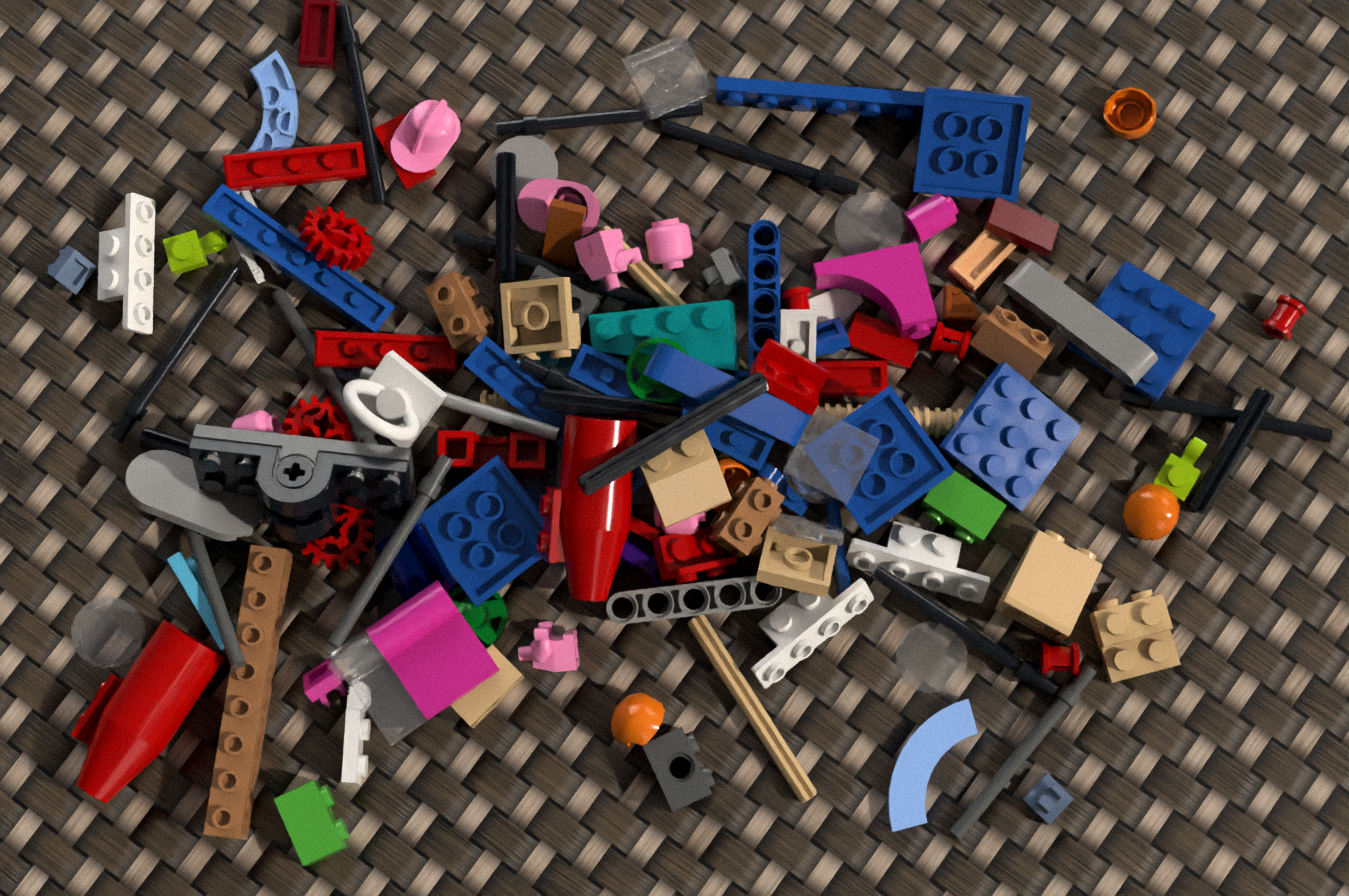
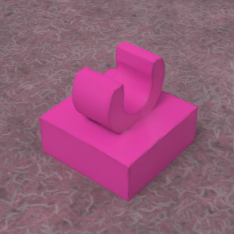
M330 657L302 676L304 693L312 703L320 698L321 703L329 707L331 705V698L327 693L333 689L338 690L343 697L347 695L340 666L333 657Z

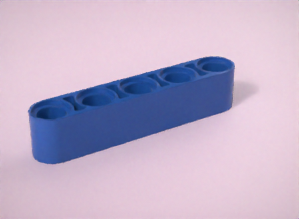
M765 219L758 220L752 224L747 241L748 372H750V367L761 350L754 341L757 336L762 334L768 335L774 341L780 343V232L775 223ZM760 233H766L771 236L773 241L769 245L763 246L756 243L754 237ZM759 267H767L772 271L773 276L762 280L756 277L754 271ZM762 300L768 301L773 306V310L768 314H761L756 311L754 305Z
M658 341L643 373L703 403L741 382V380ZM766 392L728 414L795 447H798L812 418L809 414Z

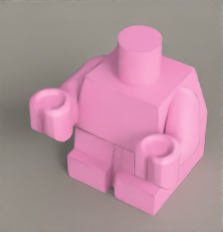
M621 228L599 231L573 242L579 262L592 281L604 279L607 291L621 287L617 274L626 271L628 263L635 264L638 261H642L639 247L625 250L621 239L624 237Z
M540 621L538 627L533 630L534 640L531 646L518 647L519 661L532 660L533 668L552 672L574 671L580 665L577 630L568 629L563 635L557 636L553 633L552 621Z

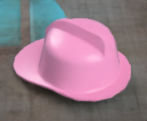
M444 99L440 102L437 100H426L418 103L409 111L396 129L391 140V154L395 162L402 169L412 173L430 171L442 162L456 142L461 131L460 121L456 113L447 106V101Z
M537 178L527 183L520 191L517 200L518 213L522 221L533 230L546 233L549 207L553 198L587 207L582 236L590 233L597 225L600 216L599 203L595 194L587 186L566 180Z

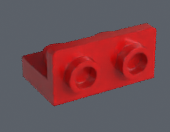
M769 338L753 361L749 375L761 372L768 381V393L812 416L819 405V391L827 380L829 371Z
M712 526L699 528L698 532L693 535L675 533L651 539L661 581L676 579L677 585L698 580L697 574L702 572L706 573L707 578L726 574V566L738 563L737 556L726 558L724 549L708 538L713 529Z

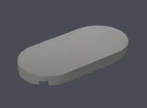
M153 450L136 457L127 468L125 476L126 491L130 495V500L142 511L220 541H236L237 537L245 535L248 537L254 534L261 526L263 516L258 495L249 497L241 493L225 491L214 493L206 489H199L193 461L189 457L168 450Z

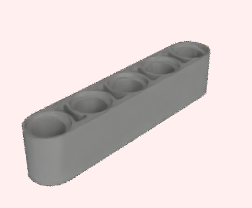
M1025 258L1002 283L1003 289L1015 301L1126 384L1135 386L1157 362V355L1148 345L1031 259Z
M757 575L622 590L610 596L606 605V611L612 621L618 624H630L773 606L779 601L782 595V587L774 586L775 593L773 597L766 601L758 599L755 594V587L759 583V581H755ZM728 584L736 586L739 590L738 600L731 605L722 603L719 598L721 588ZM698 589L703 593L704 602L699 608L690 609L684 604L683 598L688 590ZM662 593L668 598V607L664 612L654 613L649 609L648 599L652 594ZM625 597L632 602L633 610L627 617H619L613 612L612 604L617 598Z

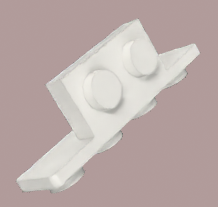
M136 193L126 194L125 227L99 232L97 300L104 302L123 300V329L149 335L153 331L155 200Z
M893 521L886 547L852 538L846 556L848 565L859 570L874 572L877 566L880 565L904 582L976 603H982L990 584V577L957 568L962 540Z
M862 578L858 579L834 600L829 594L825 598L797 591L761 620L758 625L777 647L751 668L759 683L766 689L773 683L780 681L786 672L799 661L808 658L816 647L828 637L837 634L841 627L856 614L862 613L874 600V596L867 583Z

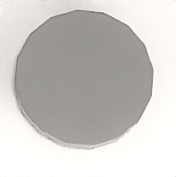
M516 136L505 140L496 148L490 160V177L496 190V157L498 153L512 152L516 155V204L520 191L527 183L537 178L558 179V161L554 151L543 140L533 136Z

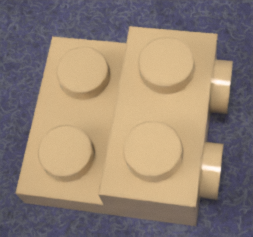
M570 277L500 284L505 352L509 355H518L519 361H521L524 355L533 360H540V353L550 352L551 358L572 357L571 350L581 349L579 313L572 312Z
M768 526L755 581L827 598L838 542Z
M1152 589L1131 595L1133 602L1119 605L1118 599L1108 600L1096 604L1098 611L1089 614L1109 684L1181 665L1171 634L1173 626L1163 594L1154 596Z

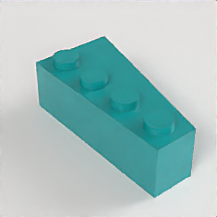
M730 300L588 315L591 347L604 354L629 357L632 351L642 342L652 338H667L679 343L688 352L689 356L718 370L734 373L741 371L734 303ZM656 344L650 345L640 352L650 355L653 353Z

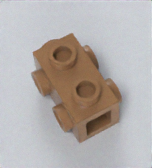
M452 271L424 289L453 350L471 354L485 336H488L490 339L495 338V331L492 327L494 324L493 317L481 305L477 297L479 289L471 277Z
M996 305L990 315L985 312L980 315L972 327V330L977 333L970 342V345L976 348L980 355L987 359H992L998 364L999 362H1006L1028 382H1030L1056 345L1042 331L1031 328L1019 320L1014 312L1003 309L999 305Z
M756 476L740 480L730 493L732 500L727 508L721 509L711 521L710 526L713 529L708 538L730 555L737 556V558L754 554L762 544L763 538L761 534L767 525L771 526L780 516L782 509L779 506L785 497L777 491L778 486L766 477Z

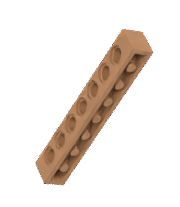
M250 545L236 637L246 664L238 669L230 667L203 835L248 840L293 561V554L287 549Z

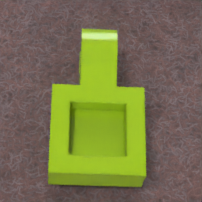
M193 230L163 240L170 269L174 275L207 266L208 263L205 255L229 249L226 237L221 234L220 230L210 232L202 238L197 230Z
M1194 437L1193 440L1189 441L1180 458L1170 453L1151 484L1166 486L1176 495L1179 502H1184L1202 473L1201 470L1193 465L1207 444Z

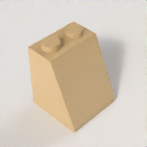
M1038 530L1033 535L994 609L1058 644L1070 636L1103 564L1095 561L1097 556L1082 547H1077L1075 550L1064 544L1065 539L1061 535L1051 530H1045V532Z

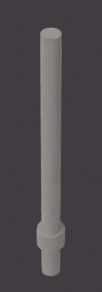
M363 367L360 379L369 380L375 370ZM445 392L447 396L441 403V406L556 442L561 436L562 428L448 392Z

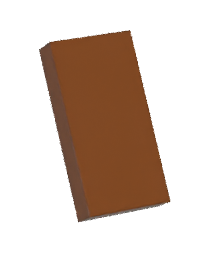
M552 199L549 207L542 259L568 268H576L578 255L573 242L582 239L586 206Z

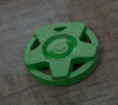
M652 338L639 344L628 358L626 365L628 385L639 399L673 403L679 400L684 393L678 392V390L644 375V370L652 354L649 355L640 351L650 345H657L658 341L687 355L689 354L679 343L671 339ZM632 366L640 372V377L635 384L632 378ZM653 391H658L663 399H653L647 397V395Z
M459 586L448 595L453 601L455 597L465 591ZM465 592L462 601H453V603L475 635L482 641V645L487 648L502 636L506 628L508 619L506 605L500 594L496 592L492 595L496 600L484 601L476 607ZM501 616L500 625L495 632L492 621Z

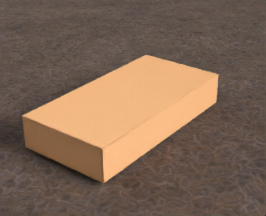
M984 230L949 266L948 271L974 293L1019 245L988 230Z

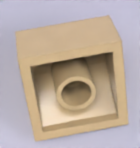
M704 429L638 467L665 528L732 500L718 460Z

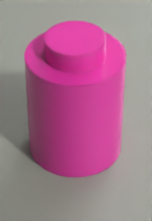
M937 193L902 214V218L913 239L918 244H922L955 224V215L958 214V208L950 196L944 197L942 194Z

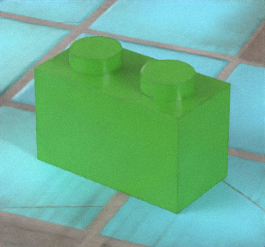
M955 471L951 476L931 489L920 506L925 509L924 515L939 525L945 522L955 529L953 534L966 544L972 545L975 542L980 545L1007 505Z
M313 780L274 798L302 866H310L348 848L345 840L350 838V835L342 818L336 820L330 806L335 804V800L327 784L321 786L320 781Z

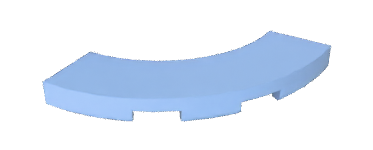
M276 50L249 70L261 94L263 121L261 130L258 131L253 144L246 153L292 149L296 137L299 117L296 88L285 62Z
M969 699L956 702L928 718L912 734L902 748L896 760L888 789V817L891 832L928 823L925 810V796L927 784L934 767L952 746L967 737L978 734Z

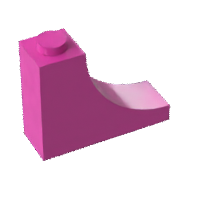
M917 242L814 263L813 279L816 290L828 288L845 289L870 298L891 317L898 329L900 338L920 339L935 331L937 315Z

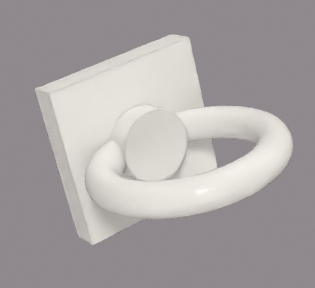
M393 350L384 356L369 380L355 379L349 381L343 389L344 402L355 418L370 430L390 439L398 447L411 448L447 396L444 391Z

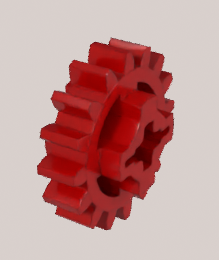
M317 206L314 211L308 210L298 227V231L301 233L299 240L308 243L305 250L312 251L317 261L321 259L326 260L327 266L330 268L335 264L341 271L345 272L347 267L352 271H356L359 266L364 267L374 250V246L370 244L373 240L372 237L364 235L367 229L359 226L356 218H346L342 210L337 213L327 206L326 210L323 211Z
M312 395L309 404L303 399L298 400L296 408H289L281 430L285 431L284 434L320 438L322 433V438L356 442L350 433L352 427L338 404L335 406L331 405L329 396H326L323 402H319L316 395Z
M340 505L339 509L348 511V513L345 512L341 516H337L335 525L340 528L341 536L336 539L331 535V530H329L325 535L316 540L299 543L307 544L302 554L305 557L315 554L312 563L319 566L325 561L326 569L329 571L333 570L335 563H338L343 570H346L347 561L350 559L359 564L360 559L357 554L360 551L363 553L370 552L368 547L364 545L365 541L374 540V535L367 532V528L372 527L374 521L372 519H363L369 512L366 507L356 510L347 505ZM358 527V536L353 544L351 542L352 532ZM332 547L339 548L342 553L331 555L322 551Z

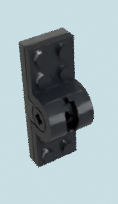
M199 424L195 426L193 438L189 446L199 489H206L214 493L222 491L241 493L249 497L258 495L263 519L267 521L269 528L275 535L289 542H310L325 535L332 527H335L340 505H347L355 509L364 507L383 509L391 513L406 512L415 497L416 483L411 448Z

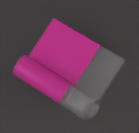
M438 580L330 653L329 656L332 661L327 664L338 682L345 679L353 688L391 746L500 671Z

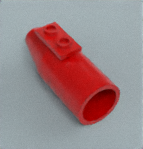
M565 415L560 488L546 486V495H542L540 498L539 512L540 516L544 517L543 531H539L537 536V551L542 553L541 559L548 563L564 562L570 598L584 601L607 600L630 531L634 470L589 496H586L579 488L577 478L635 444L637 440V420Z
M163 619L125 678L122 679L111 673L108 679L99 687L96 697L86 712L77 720L76 727L70 735L88 745L89 749L76 785L94 798L108 803L165 750L225 658L198 639Z

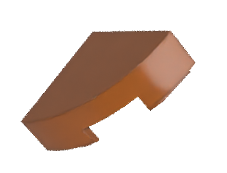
M944 285L943 322L976 323L979 313L972 300L961 289L951 285Z

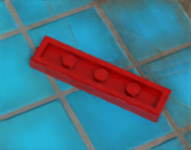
M362 142L222 155L226 186L234 192L366 178L367 175Z
M315 330L314 367L362 369L363 367H368L376 370L384 356L393 350L419 372L456 373L457 350H453L447 336Z

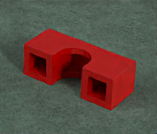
M438 430L437 460L443 454L454 461L447 473L473 474L492 458L499 455L513 475L547 476V438L520 432H510V436L488 437L477 435L474 431Z

